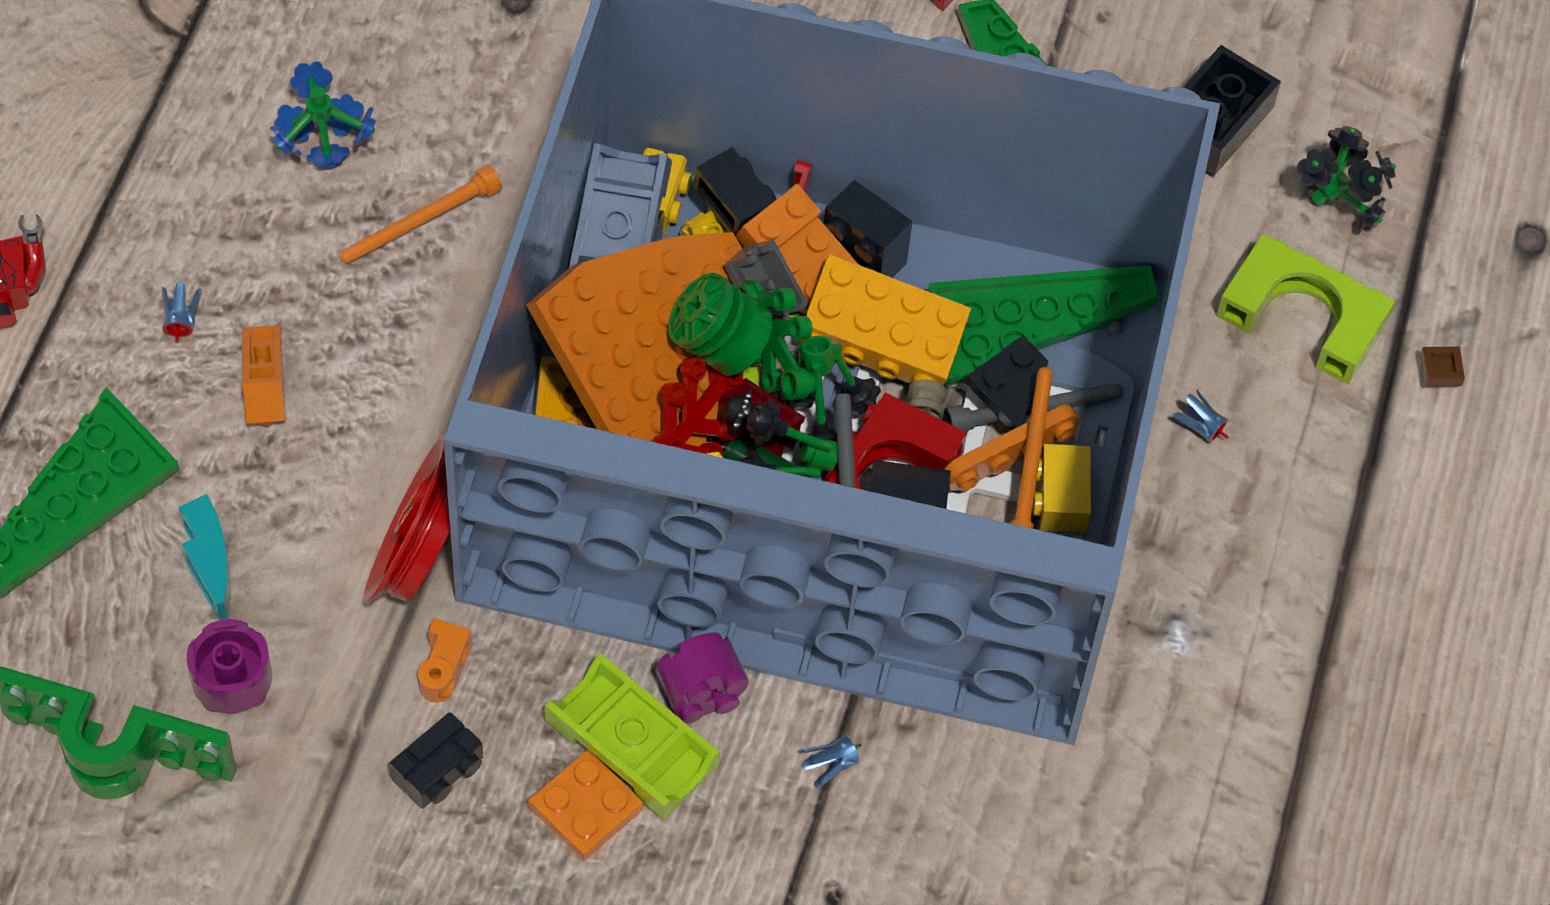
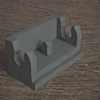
M774 239L743 247L723 265L736 286L743 284L746 280L754 279L760 283L766 292H774L778 288L793 289L796 295L795 308L792 311L777 312L774 306L768 307L772 314V319L790 320L789 313L803 310L809 305Z

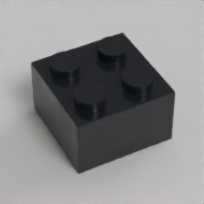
M853 180L825 207L824 225L860 266L893 278L907 264L913 221L856 180Z

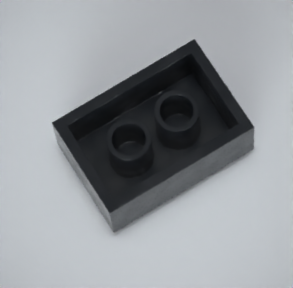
M1223 45L1216 49L1183 87L1195 92L1201 100L1220 103L1206 171L1214 176L1274 108L1281 84L1279 79Z

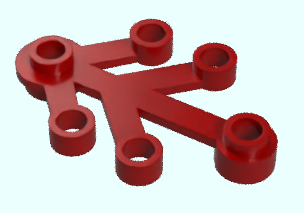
M700 357L685 358L680 366L683 384L681 382L665 383L661 388L663 431L656 435L651 442L703 454L719 452L723 457V449L717 442L703 443L700 446L685 443L693 433L719 436L722 441L738 440L741 437V427L733 435L729 430L731 425L723 418L713 420L705 419V417L726 390H734L742 383L743 371L739 374L726 376L709 367L708 378L710 385L697 401L698 381L702 380L706 375V364ZM682 405V421L677 426V406Z

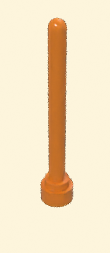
M489 164L474 171V176L470 177L469 183L343 249L340 253L341 261L351 263L476 195L479 197L484 195L490 197L502 190V184L497 173Z
M1048 367L1040 368L1037 373L1015 520L1010 521V524L1032 529L1034 524L1030 520L1053 373Z

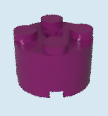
M218 620L205 626L202 629V633L194 641L192 640L188 646L187 665L192 688L206 710L221 713H238L264 703L272 683V668L267 642L259 631L256 632L248 627V623L241 620Z
M705 633L687 639L678 644L681 649L679 653L671 658L667 652L657 663L656 673L676 715L686 724L696 722L702 716L715 711L725 714L736 709L740 705L738 697L745 691L749 683V678L730 639L727 636L725 639H722L720 633Z

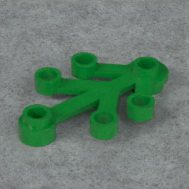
M754 279L746 280L743 284L737 285L741 292L751 295L767 307L774 306L777 312L792 311L795 308L796 295L792 288H778L774 292H766L760 283ZM808 316L792 317L790 320L772 319L773 327L769 341L761 355L752 365L763 364L762 384L764 390L768 393L783 392L788 400L805 399L815 390L813 374L804 368H799L781 335L791 336L793 340L809 339L812 335V322ZM776 357L778 358L781 366L783 367L784 372L781 369H776Z

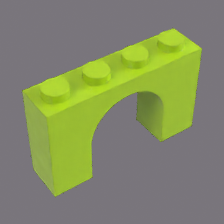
M1262 234L1223 293L1216 317L1250 333L1266 306L1278 296L1287 293H1303L1319 299L1332 312L1336 326L1323 345L1315 368L1349 385L1388 323L1396 301L1387 297L1383 292L1371 289L1354 280L1350 275L1338 272L1322 264L1315 257L1307 256L1289 247L1279 239H1273Z

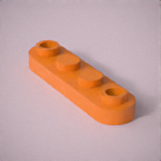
M1061 405L1047 412L1041 451L1044 444H1051L1057 440L1058 442H1064L1076 433V426L1080 419L1070 405ZM1030 421L956 458L948 464L944 470H951L950 490L968 491L975 487L981 479L991 474L999 475L1009 469L1012 463L1024 458Z

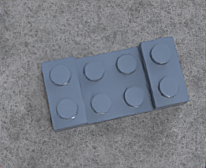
M594 143L569 268L577 263L654 242L662 197L665 198L672 166V160L668 155L657 154L648 156L619 151Z

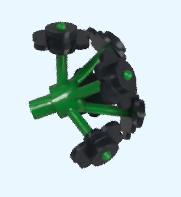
M1342 126V128L1329 130L1328 136L1331 138L1329 148H1325L1320 152L1316 149L1310 150L1307 153V158L1300 160L1298 163L1297 171L1303 176L1302 181L1305 185L1310 186L1315 183L1316 186L1320 187L1311 194V198L1316 205L1320 206L1330 198L1338 200L1342 197L1365 215L1357 228V231L1361 233L1368 227L1374 229L1379 223H1382L1386 213L1383 209L1386 199L1384 197L1377 199L1371 208L1363 203L1370 202L1373 196L1381 194L1382 190L1379 183L1382 181V175L1388 188H1393L1390 179L1396 177L1394 171L1396 165L1391 163L1389 156L1382 159L1378 150L1375 151L1380 167H1372L1368 160H1364L1369 154L1367 150L1369 142L1363 139L1362 132L1350 126ZM1346 166H1350L1348 169L1349 177L1344 173ZM1351 191L1353 193H1357L1358 199L1348 192Z

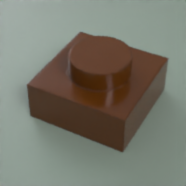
M1460 346L1422 347L1420 360L1425 387L1463 385L1465 375Z

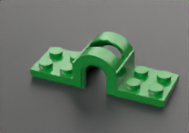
M0 667V707L3 715L16 724L26 725L29 722L42 726L49 733L57 735L65 762L69 766L75 784L84 793L92 797L108 800L118 799L133 793L140 786H144L155 760H158L160 764L170 769L178 770L182 767L196 771L201 777L211 781H218L219 779L233 781L237 770L228 732L133 705L118 738L108 745L96 746L104 726L87 719L95 699L94 693L6 667Z

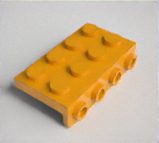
M828 254L806 316L812 322L811 337L817 335L826 336L831 339L833 344L839 343L846 363L863 365L876 370L882 377L888 379L897 378L910 384L916 380L927 379L944 385L971 308Z

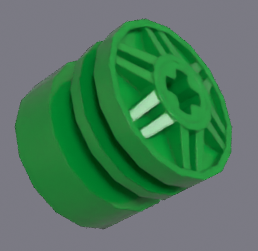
M712 272L701 275L692 281L680 294L669 317L668 334L675 344L685 348L690 354L702 358L705 364L717 372L730 376L739 374L750 367L761 355L772 331V314L767 306L751 295L741 292L738 286L730 283L722 275Z

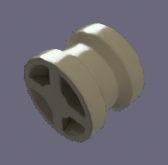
M916 380L909 385L908 396L911 401L908 404L943 420L944 409L941 404L946 399L947 390L941 383L933 380Z

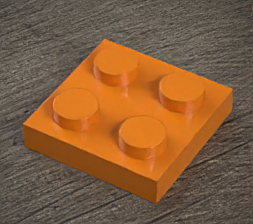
M587 749L528 800V807L585 861L643 811L644 802Z

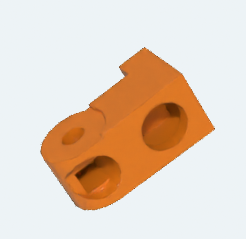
M433 618L428 630L429 646L433 649L429 659L424 661L418 669V682L420 693L424 699L440 703L449 699L453 694L473 644L471 629Z

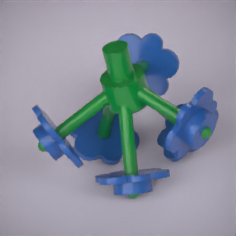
M313 62L311 65L300 63L294 68L295 76L291 78L290 85L292 88L297 89L299 97L306 99V108L303 109L300 106L292 108L289 105H282L277 111L278 118L274 121L275 127L271 126L269 128L276 135L272 141L277 145V151H283L286 155H289L293 150L300 156L302 153L292 143L296 140L302 143L306 142L309 138L308 133L314 129V123H318L322 146L312 148L310 150L311 154L307 155V161L314 162L316 166L322 168H331L343 161V157L348 156L350 151L348 147L330 144L327 125L332 127L333 132L338 136L347 135L350 129H358L353 141L355 145H358L361 137L368 140L370 134L375 132L374 125L376 120L371 118L374 108H368L363 120L360 121L358 118L364 113L362 103L353 101V97L349 94H344L341 99H331L325 94L326 85H329L333 80L330 70L323 69L320 62Z

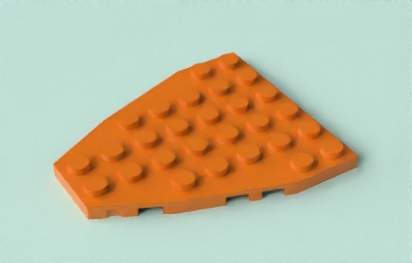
M733 232L669 237L574 264L526 304L598 430L646 441H652L656 435L663 431L661 388L665 383L681 382L683 384V377L680 372L682 361L685 358L698 357L675 344L668 334V321L672 308L685 288L701 275L713 272L722 275L733 284L723 266L742 249ZM707 364L705 377L698 381L697 401L710 385L708 378L710 366ZM721 398L714 405L711 411L707 414L705 419L717 420V413ZM682 405L677 406V426L682 421ZM693 433L685 444L700 446L706 442L709 435Z

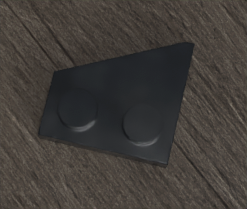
M1022 335L969 374L965 384L1011 431L1022 425L1034 398L1038 370L1042 367H1047L1049 361Z

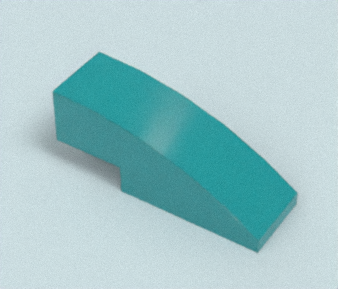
M205 494L179 507L182 526L190 539L182 543L185 563L217 619L223 620L228 619L231 575L224 534L219 518L208 494Z

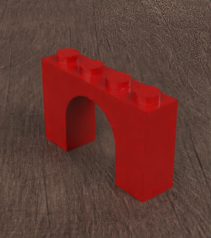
M885 392L878 404L871 403L862 421L864 426L860 432L853 431L855 485L857 489L862 490L858 477L867 467L873 464V460H900L916 466L945 469L948 464L964 453L967 433ZM837 461L833 470L827 472L825 481L840 485L839 463Z

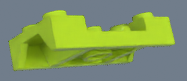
M601 653L595 657L586 676L562 700H550L545 705V720L574 745L578 741L634 787V794L663 820L719 766L720 751Z

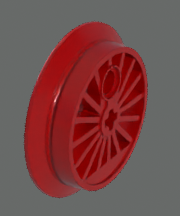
M445 435L436 441L425 457L386 532L365 586L363 601L368 604L388 592L389 596L409 601L429 573L450 532L444 450Z

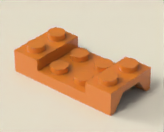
M796 184L746 223L737 233L736 238L744 247L774 239L810 305L828 254L857 265L859 264L818 218L822 211L804 190ZM809 305L800 310L803 316H806Z

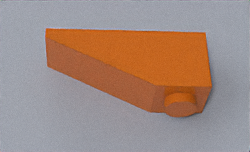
M280 325L242 328V387L247 424L271 425L278 421H286Z

